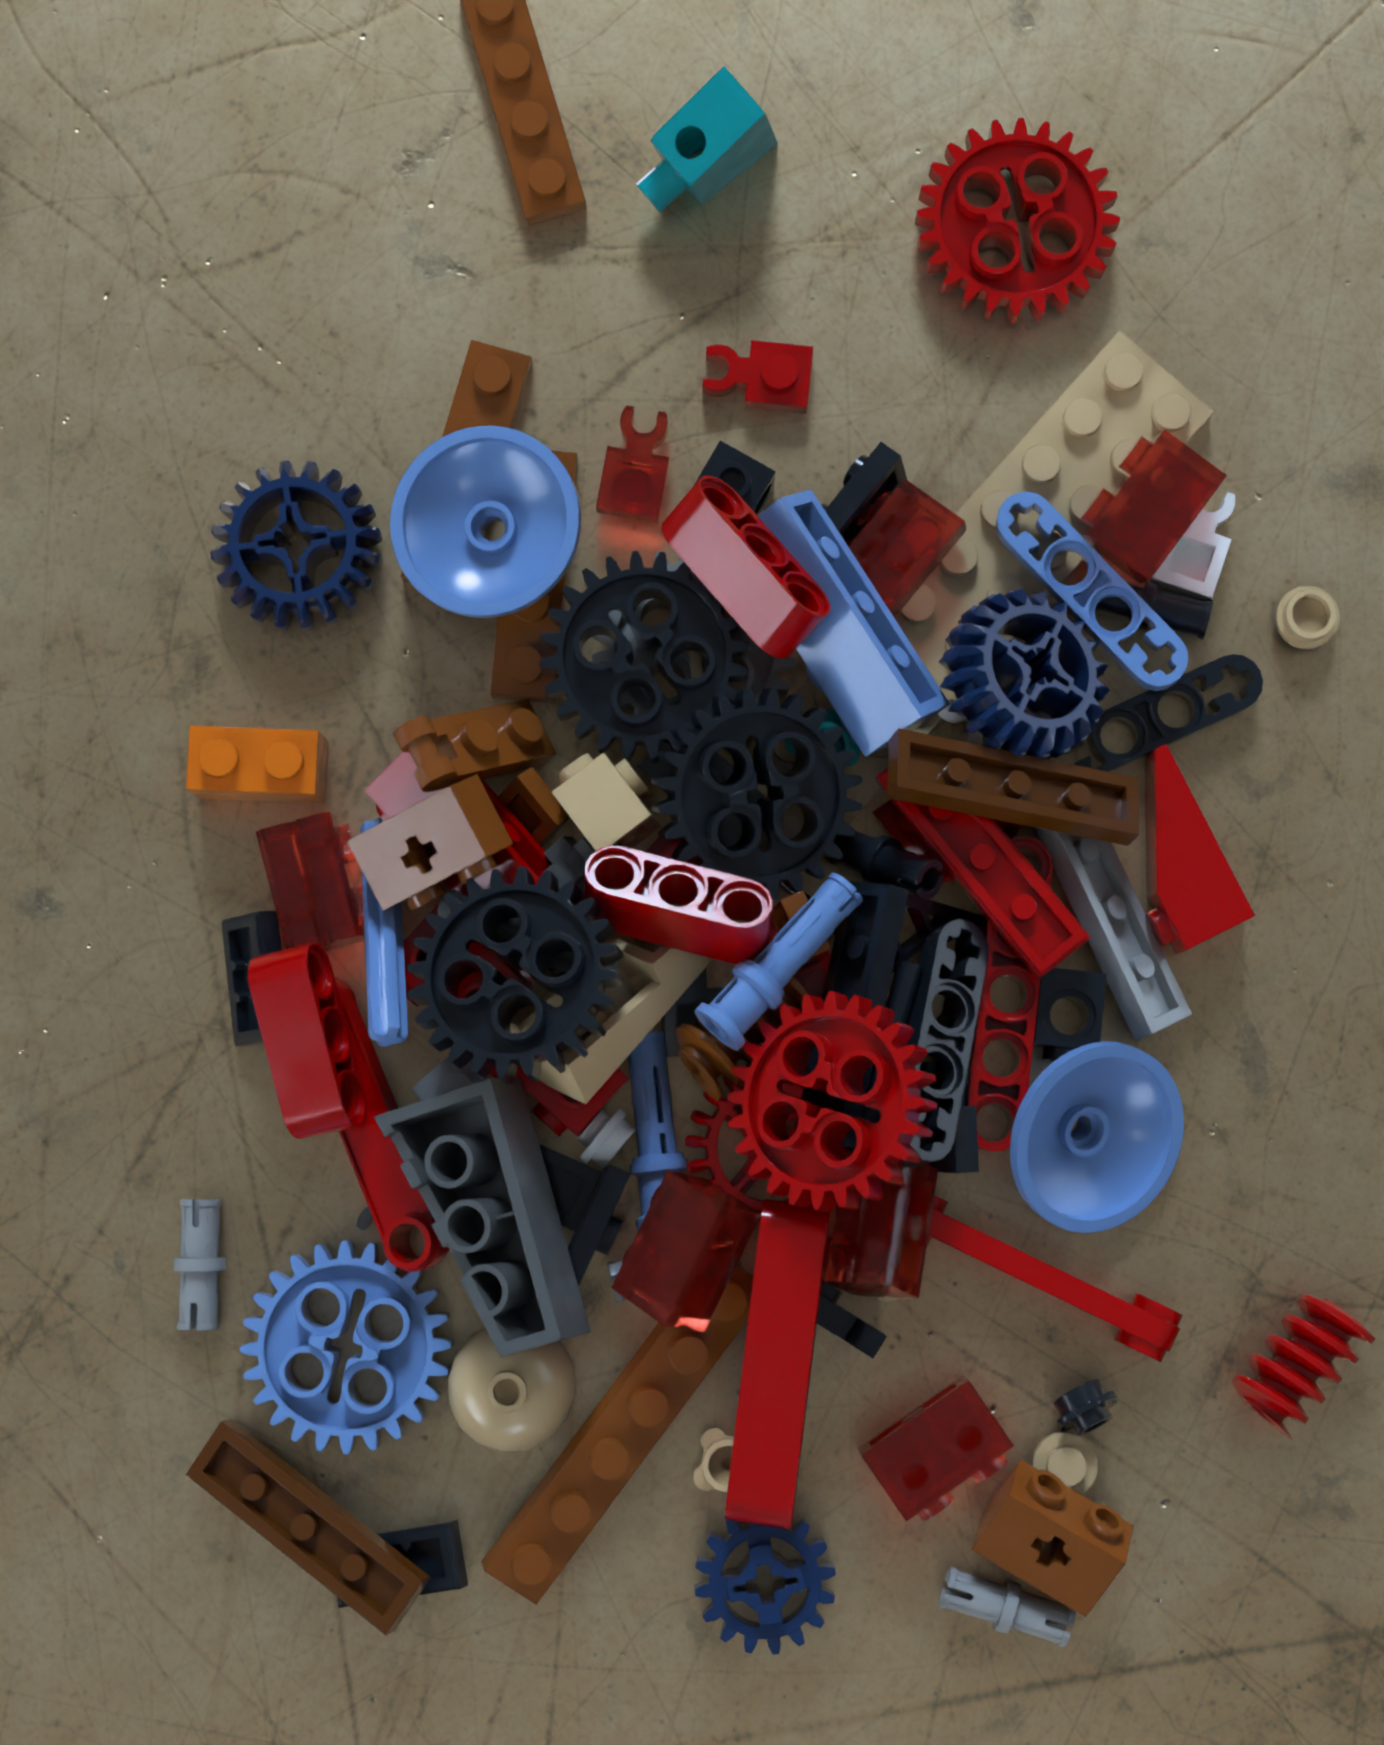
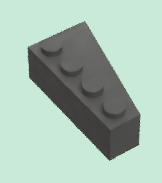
M490 1078L374 1116L384 1137H391L404 1162L400 1167L411 1188L419 1190L432 1214L435 1223L431 1226L442 1247H449L464 1275L461 1278V1282L500 1356L504 1357L590 1333L589 1323L522 1079L514 1078L512 1084H506L500 1078Z

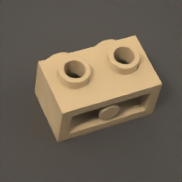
M604 752L594 760L589 753H586L574 760L558 774L557 777L562 784L551 793L595 851L611 845L632 849L661 827L644 804L654 795L625 758L614 765Z

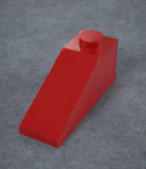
M1167 744L1156 748L1145 757L1146 897L1152 910L1146 912V917L1160 945L1164 947L1170 944L1175 954H1178L1254 917L1255 914Z

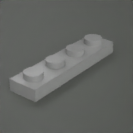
M1035 827L1042 844L1047 847L1052 857L1053 868L1080 925L1091 937L1088 942L1102 972L1107 974L1106 981L1134 1040L1137 1041L1192 1015L1112 843Z

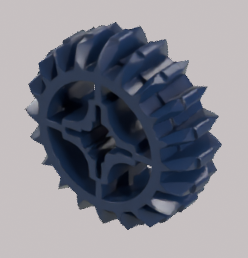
M283 460L279 467V479L273 480L264 467L258 468L256 470V478L261 486L251 491L246 483L242 481L237 482L235 489L243 499V502L239 506L230 501L221 502L219 509L232 522L231 524L219 523L213 525L211 533L216 539L229 544L216 547L210 552V555L215 564L229 565L217 575V580L223 588L237 586L230 598L237 608L240 609L253 602L250 616L254 621L262 623L274 610V625L278 630L286 631L291 624L293 614H297L301 628L304 631H312L314 627V612L321 611L327 623L332 625L338 621L337 614L331 607L332 605L341 600L345 607L351 611H354L359 606L357 600L349 591L353 585L361 590L371 591L374 586L372 579L360 570L361 568H379L382 559L378 553L364 548L377 545L382 542L383 538L379 528L364 527L376 517V513L371 504L356 506L362 496V492L356 484L348 485L340 490L343 477L335 469L327 472L319 482V468L315 462L311 461L306 462L301 476L296 477L291 462ZM301 501L316 502L330 508L342 518L345 529L331 531L328 525L313 526L307 523ZM279 507V518L276 525L266 533L254 535V541L250 542L252 533L259 521L269 511ZM295 525L306 542L310 544L309 548L302 547L305 553L298 557L299 568L284 548L285 544L291 545L289 539L296 536ZM345 550L342 561L332 576L315 587L314 576L318 565L324 560L338 557L339 551ZM262 561L266 567L281 566L285 568L287 577L292 584L293 593L276 591L258 582L252 574L249 563Z
M1021 588L1019 590H1011L1005 595L1002 593L992 594L982 600L979 606L975 605L961 615V619L958 621L959 625L953 628L945 639L950 649L944 652L939 663L952 672L944 678L940 685L941 688L954 692L956 700L952 702L948 712L960 713L962 711L968 720L962 734H973L979 731L982 734V746L991 748L1000 746L1001 750L1011 751L1015 756L1030 755L1039 759L1057 758L1070 751L1071 746L1077 745L1088 737V734L1092 732L1091 725L1098 722L1099 718L1104 714L1099 702L1104 700L1105 695L1110 689L1097 678L1104 674L1109 665L1094 659L1093 652L1100 641L1086 640L1081 632L1085 621L1074 620L1071 622L1067 618V602L1055 603L1050 607L1045 591L1038 594L1033 593L1028 597ZM998 634L1017 637L1025 641V644L1017 641L1014 638L1010 641H1007ZM1027 708L1034 713L1041 710L1051 718H1037L1025 713L1024 710Z

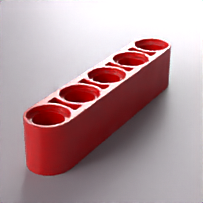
M1015 837L1011 839L1021 853L1026 854L1032 859L1035 870L1051 888L1053 866L1052 857L1047 847L1040 841L1030 837ZM983 913L984 920L981 931L988 943V962L968 1065L965 1106H976V1116L980 1109L988 1104L996 1105L1005 1112L1008 1126L1005 1134L1000 1139L993 1142L985 1140L977 1131L978 1149L985 1152H996L1010 1148L1014 1120L1019 1106L1029 1089L1040 980H1037L1012 948L1007 947L1000 941L997 929ZM1005 977L1012 979L1021 990L1022 1000L1020 1006L1012 1013L999 1011L990 999V988L997 978ZM992 1041L1006 1043L1014 1053L1015 1063L1013 1069L1004 1077L992 1075L983 1064L982 1055L984 1049Z
M764 1199L726 1497L725 1520L791 1529L830 1221V1212L814 1210L813 1205L804 1208L793 1206L789 1202Z

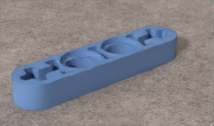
M1028 491L1015 493L1008 497L999 508L996 521L997 536L1003 546L1058 603L1067 602V612L1075 620L1085 621L1083 629L1095 641H1100L1099 645L1134 682L1144 689L1153 691L1165 690L1176 684L1185 672L1189 659L1187 647L1181 638L1045 498L1037 493ZM1017 509L1025 515L1033 509L1040 515L1035 527L1047 541L1055 530L1063 538L1052 543L1043 554L1042 559L1037 561L1031 553L1039 549L1040 543L1027 531L1020 533L1018 536L1010 531L1014 523L1012 511ZM1068 551L1080 555L1087 565V575L1084 580L1070 586L1055 580L1050 567L1055 556ZM1116 597L1127 603L1132 617L1130 624L1126 628L1113 632L1105 630L1099 625L1095 617V609L1097 604L1103 599ZM1144 621L1152 630L1146 632L1142 639L1154 651H1159L1164 646L1171 650L1173 655L1169 659L1168 665L1173 672L1166 675L1162 670L1158 669L1150 675L1142 667L1148 657L1136 642L1129 653H1126L1119 644L1132 638Z

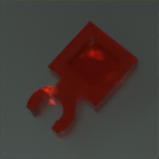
M627 405L620 418L621 434L626 442V448L607 446L596 511L602 514L659 523L670 460L667 456L653 454V451L667 437L666 412L659 411L655 428L649 433H639L632 426L635 414L634 407Z

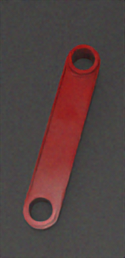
M335 977L366 1099L364 1123L360 1127L339 1131V1134L383 1242L384 1253L388 1260L396 1267L410 1272L434 1268L442 1262L450 1249L449 1247H442L431 1226L435 1223L432 1214L419 1190L412 1189L400 1167L404 1162L391 1137H384L374 1116L398 1109V1106L356 1004L354 992L344 981ZM414 1226L420 1229L425 1240L424 1251L420 1257L413 1252L410 1245V1234Z
M905 1181L902 1185H899L897 1191L893 1190L883 1211L885 1216L880 1227L927 1249L931 1238H934L1119 1328L1114 1340L1159 1362H1162L1166 1351L1170 1352L1180 1330L1178 1325L1183 1316L1182 1314L1138 1293H1135L1130 1304L943 1214L948 1204L946 1200Z

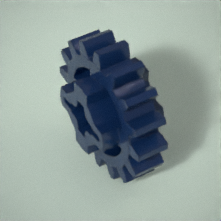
M804 1518L791 1529L753 1523L741 1526L739 1521L726 1520L729 1535L722 1538L710 1532L706 1537V1542L715 1553L713 1557H697L695 1563L696 1569L709 1575V1579L702 1580L694 1585L695 1596L702 1598L711 1597L713 1601L702 1611L705 1622L715 1621L721 1617L725 1622L722 1625L720 1639L726 1643L737 1632L743 1634L744 1648L747 1653L753 1652L758 1639H767L768 1647L772 1654H779L781 1646L780 1637L789 1635L792 1641L801 1646L805 1643L801 1628L805 1622L821 1628L824 1624L822 1615L815 1608L817 1603L830 1604L834 1603L835 1599L834 1592L821 1585L822 1580L836 1575L833 1563H818L817 1558L828 1548L825 1540L820 1538L809 1543L805 1540L810 1524ZM770 1537L781 1539L792 1545L804 1560H799V1558L787 1560L772 1548ZM747 1541L749 1552L739 1566L728 1568L726 1572H722L724 1563L730 1553L737 1546ZM769 1565L773 1576H783V1579L773 1582L772 1593L760 1594L757 1584H747L746 1581L756 1578V1567ZM804 1588H808L798 1608L782 1619L781 1609L792 1593L802 1592ZM726 1600H730V1602L743 1601L758 1612L759 1622L742 1617L732 1609Z

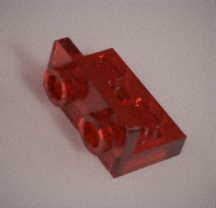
M904 479L893 494L887 491L877 499L867 516L868 524L854 541L849 539L845 542L895 618L966 532L967 528L962 518Z

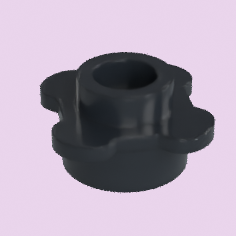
M1094 1379L1075 1387L1059 1397L1053 1404L1061 1417L1057 1420L1060 1431L1066 1432L1074 1428L1078 1436H1081L1110 1421L1113 1417L1108 1409L1117 1404L1115 1392L1110 1391L1106 1393L1100 1380Z

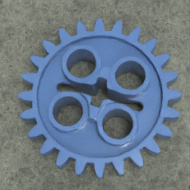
M343 1240L338 1250V1257L335 1259L332 1258L330 1251L324 1243L315 1245V1264L312 1266L300 1254L291 1256L290 1263L294 1276L290 1278L280 1271H272L268 1276L278 1292L275 1295L264 1292L255 1293L253 1300L265 1310L263 1317H248L243 1321L244 1326L259 1333L257 1341L240 1346L241 1353L258 1356L259 1365L243 1374L244 1380L263 1379L266 1386L254 1398L255 1405L274 1400L278 1408L273 1413L269 1423L275 1426L288 1417L296 1421L291 1440L294 1442L301 1439L309 1430L315 1431L316 1451L322 1452L328 1446L333 1436H339L343 1454H350L354 1449L358 1435L363 1436L366 1445L371 1451L376 1450L380 1446V1429L383 1427L396 1440L400 1439L404 1435L400 1416L403 1414L409 1419L420 1423L425 1418V1414L416 1400L421 1397L426 1400L437 1401L441 1393L428 1380L430 1376L448 1375L451 1368L435 1359L436 1352L444 1351L454 1345L452 1339L436 1336L435 1333L436 1327L450 1319L449 1313H430L428 1305L436 1299L440 1291L436 1288L419 1293L415 1288L424 1270L409 1272L403 1276L398 1272L399 1268L388 1259L384 1264L378 1262V1243H369L361 1258L355 1257L351 1240ZM318 1288L327 1289L338 1298L340 1313L332 1324L317 1322L309 1312V1299L311 1294ZM357 1289H362L366 1293V1298L353 1335V1342L363 1346L362 1353L355 1354L348 1359L342 1380L340 1400L337 1403H332L329 1400V1392L342 1356L341 1349L332 1346V1339L339 1338L348 1331L354 1294ZM380 1304H389L401 1313L403 1329L400 1335L393 1340L377 1336L371 1327V1314ZM299 1353H310L321 1361L324 1371L323 1378L318 1386L305 1387L294 1378L292 1364ZM364 1368L374 1369L385 1378L387 1393L382 1401L368 1403L358 1396L354 1384L355 1377L360 1370Z

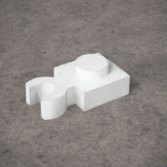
M1195 482L1187 492L1183 502V510L1188 522L1186 524L1174 519L1170 520L1149 580L1158 582L1159 587L1206 600L1213 597L1232 540L1215 534V530L1232 514L1235 507V494L1227 492L1220 503L1219 510L1208 512L1199 503L1203 483Z

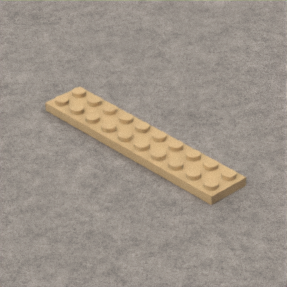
M1120 330L881 596L947 700H956L955 693L941 688L940 685L944 678L952 672L941 665L939 661L943 657L944 652L950 649L945 639L949 636L950 631L959 625L958 621L964 612L975 605L979 606L982 600L992 594L1002 593L1005 595L1011 590H1019L1021 588L1028 597L1033 593L1038 594L1044 591L1048 600L1052 596L1003 546L998 538L996 521L999 508L1003 502L1015 493L1025 491L1037 493L1045 498L1095 548L1214 413L1209 406ZM1017 509L1011 512L1014 517V523L1010 531L1016 536L1027 531L1040 543L1039 549L1031 553L1037 561L1042 559L1043 554L1052 543L1063 538L1055 530L1047 541L1035 527L1040 515L1033 509L1025 515ZM1062 552L1052 560L1050 566L1051 573L1055 580L1063 584L1084 559L1074 552ZM998 634L1007 641L1015 638L1010 635ZM809 678L794 694L803 697L801 716L811 708L835 711L825 693L819 690ZM936 714L913 731L930 734L942 718ZM755 739L746 747L751 754L752 760L753 749L756 745ZM785 739L776 745L772 757L774 767L782 775L792 769L796 760V754L789 753L786 750ZM889 746L867 757L860 750V757L856 764L843 767L844 774L862 777V783L846 789V798L863 804L862 809L881 789L875 781V777L888 767ZM757 784V789L767 797L768 790L766 785ZM796 804L789 806L781 817L782 831L788 839H791L801 832L804 825L802 810ZM861 810L844 812L842 820L850 824ZM763 829L759 842L761 848L768 845V838L764 834ZM804 871L800 872V873H801V877H803V875L805 874V872H804Z

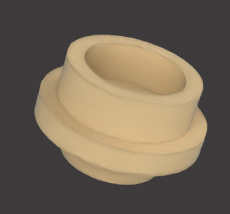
M1309 585L1296 587L1286 593L1279 601L1275 611V625L1278 633L1288 644L1300 649H1314L1325 644L1337 631L1340 620L1339 609L1333 597L1325 590Z
M1056 1432L1047 1436L1038 1444L1032 1458L1033 1467L1053 1473L1064 1485L1081 1495L1092 1486L1098 1472V1460L1093 1447L1083 1437L1072 1432Z

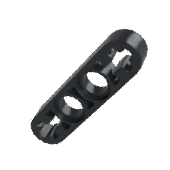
M1231 654L1222 656L1183 674L1177 683L1168 689L1159 691L1148 690L1104 710V714L1099 718L1098 722L1091 725L1092 732L1087 737L1089 750L1096 760L1101 763V766L1093 768L1090 755L1073 765L1112 772L1149 755L1160 746L1174 744L1243 712L1257 701L1262 692L1263 678L1260 669L1254 661L1243 655ZM1224 669H1227L1232 677L1243 675L1247 685L1239 691L1241 700L1237 701L1232 693H1225L1216 697L1207 704L1215 714L1208 716L1206 714L1204 698L1191 682L1199 680L1201 692L1215 687L1224 679L1222 671ZM1178 694L1186 698L1192 710L1191 719L1186 726L1174 728L1162 722L1157 709L1158 703L1163 696ZM1122 720L1130 725L1134 731L1135 742L1129 752L1115 754L1104 747L1100 734L1101 728L1106 722ZM1082 741L1075 746H1071V750L1065 754L1080 749L1084 742Z
M953 920L933 929L926 936L922 945L919 965L923 968L907 1024L914 1029V1032L906 1045L926 1048L927 1055L934 1057L942 1065L944 1082L939 1090L929 1086L920 1089L921 1098L938 1103L936 1110L920 1113L918 1120L919 1123L921 1122V1124L928 1127L933 1134L932 1137H929V1144L920 1147V1137H913L910 1145L918 1152L922 1159L919 1163L901 1159L900 1162L907 1166L918 1167L943 1159L951 1151L955 1140L988 962V943L986 937L977 925L968 920ZM953 939L956 940V951L964 954V960L955 963V952L947 948V942ZM950 973V974H949V979H940V978H939V977H941V976H943V975H945V974ZM937 994L945 996L954 1005L956 1020L951 1028H945L934 1018L932 1002ZM921 1062L915 1066L918 1071H920Z

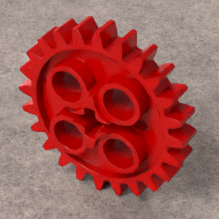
M1018 118L1013 134L1005 135L999 121L993 120L989 130V137L985 141L973 128L969 129L965 139L967 151L950 142L946 147L944 155L949 166L933 162L928 176L936 185L928 184L921 186L918 200L929 207L917 210L915 225L930 230L919 236L917 248L920 251H936L928 260L926 271L928 274L946 270L947 275L941 288L943 294L949 293L959 286L965 290L961 303L962 309L966 310L977 299L984 301V319L986 320L991 319L998 306L1006 307L1010 324L1016 323L1022 307L1029 308L1036 322L1042 321L1046 302L1048 301L1060 313L1065 312L1070 303L1067 290L1075 296L1084 299L1091 287L1085 276L1100 280L1107 266L1099 257H1111L1117 242L1105 234L1116 232L1120 223V217L1104 212L1114 206L1118 197L1117 191L1098 190L1105 182L1109 171L1107 168L1088 171L1086 167L1094 150L1089 147L1076 155L1070 152L1069 148L1073 139V133L1070 131L1063 135L1057 143L1049 140L1050 123L1046 121L1041 125L1036 136L1027 134L1024 118ZM1001 170H1008L1011 174L1014 209L1018 221H1028L1022 241L1027 257L1034 267V271L1031 273L1023 269L1020 257V234L1015 220H1006L1011 206V197L1006 183L1000 174ZM1032 175L1044 176L1052 182L1055 191L1049 194L1035 193L1027 187L1025 179ZM971 189H982L993 197L995 203L987 208H977L966 201L964 193ZM1046 234L1060 235L1067 241L1070 250L1063 254H1053L1042 247L1039 238ZM987 247L1001 249L1007 255L1009 264L1001 268L987 266L981 261L978 252Z
M829 991L825 1003L821 998L809 994L803 995L802 1012L798 1008L786 1004L779 1006L781 1026L764 1020L759 1023L760 1030L765 1038L762 1046L750 1042H745L742 1046L753 1061L750 1067L737 1066L732 1068L731 1072L736 1077L745 1081L744 1090L727 1094V1100L742 1105L743 1114L734 1117L728 1122V1128L746 1131L747 1137L737 1145L735 1151L741 1155L757 1156L748 1173L752 1177L762 1179L770 1177L766 1190L769 1194L785 1197L789 1193L790 1205L808 1208L812 1202L814 1210L833 1212L836 1202L840 1208L857 1210L859 1209L860 1194L865 1199L875 1201L883 1199L880 1179L902 1185L905 1182L902 1172L897 1165L901 1159L915 1163L921 1161L922 1158L910 1144L913 1137H932L933 1132L925 1125L919 1123L918 1120L920 1113L936 1110L938 1103L921 1098L920 1089L936 1081V1077L934 1074L916 1070L915 1066L927 1056L928 1052L923 1047L906 1045L914 1029L900 1022L892 1024L895 1015L893 1010L880 1005L872 1009V1000L855 994L848 1001L846 995ZM817 1046L819 1053L818 1063L815 1069L808 1074L805 1066L806 1058L809 1052ZM872 1064H875L877 1070L876 1083L866 1094L862 1085L863 1076L866 1070ZM785 1081H791L807 1088L826 1092L840 1099L876 1109L880 1112L881 1118L877 1123H873L851 1114L835 1111L830 1107L784 1093L782 1091V1084ZM796 1110L799 1119L798 1127L794 1135L788 1138L786 1122L790 1114ZM853 1128L857 1138L856 1147L853 1153L846 1159L842 1149L843 1140L846 1134Z

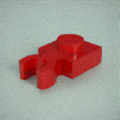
M751 340L749 358L739 357L733 349L725 345L715 344L707 346L706 361L723 363L729 372L724 378L719 380L703 378L702 392L711 397H724L731 394L735 389L746 390L745 408L806 414L814 346Z

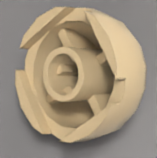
M483 1328L473 1333L454 1356L447 1377L448 1403L460 1428L478 1444L502 1452L529 1450L552 1438L568 1419L576 1395L575 1366L564 1344L561 1342L501 1357L487 1329Z

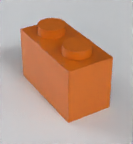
M190 725L186 790L199 799L325 804L329 741L319 730Z

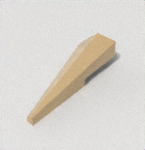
M768 845L761 848V851H766L768 849ZM735 920L737 923L746 922L745 920ZM614 933L604 943L616 944L623 952V958L619 960L618 973L625 980L624 985L607 988L605 994L619 1006L618 1012H598L595 1019L604 1027L607 1033L603 1037L588 1031L585 1032L581 1037L588 1051V1055L585 1058L574 1052L571 1048L562 1052L566 1071L560 1073L547 1060L541 1062L540 1080L542 1083L587 1104L713 960L712 958ZM548 970V976L553 977V975ZM561 972V973L555 975L554 977L562 976V975H564L565 973H562V972ZM531 978L533 988L530 990L536 996L553 1007H560L562 1005L563 998L545 989ZM535 1006L521 1008L513 1015L510 1024L511 1033L524 1032L533 1024L536 1018Z

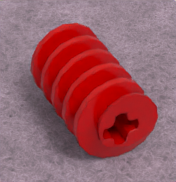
M1305 1294L1301 1296L1297 1303L1307 1320L1286 1314L1281 1321L1290 1340L1270 1334L1264 1341L1274 1360L1257 1354H1253L1248 1360L1257 1380L1237 1374L1231 1381L1240 1398L1247 1406L1274 1429L1291 1440L1293 1438L1285 1427L1283 1420L1287 1417L1306 1424L1309 1420L1299 1401L1303 1397L1320 1404L1326 1400L1316 1383L1317 1379L1321 1377L1337 1384L1341 1382L1342 1377L1332 1361L1336 1357L1354 1364L1359 1360L1349 1343L1351 1338L1354 1337L1370 1344L1376 1339L1360 1322L1329 1299L1324 1298L1321 1300Z

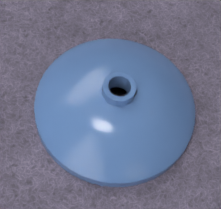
M475 426L461 429L440 438L423 450L414 459L401 478L394 495L390 515V533L394 553L403 573L411 584L422 595L439 607L455 614L475 618H493L516 613L547 595L558 584L569 568L576 553L581 532L580 501L574 482L565 466L548 447L537 439L518 430L501 426ZM493 522H503L505 531L502 537L495 541H488L485 536L487 527Z
M1096 1042L1083 1045L1067 1052L1052 1062L1028 1089L1019 1106L1012 1127L1010 1139L1011 1169L1016 1186L1027 1205L1049 1223L1078 1233H1093L1112 1229L1142 1212L1157 1197L1167 1183L1181 1150L1184 1114L1181 1097L1173 1078L1166 1068L1153 1056L1136 1047L1119 1042ZM1078 1119L1075 1129L1072 1130L1075 1121Z

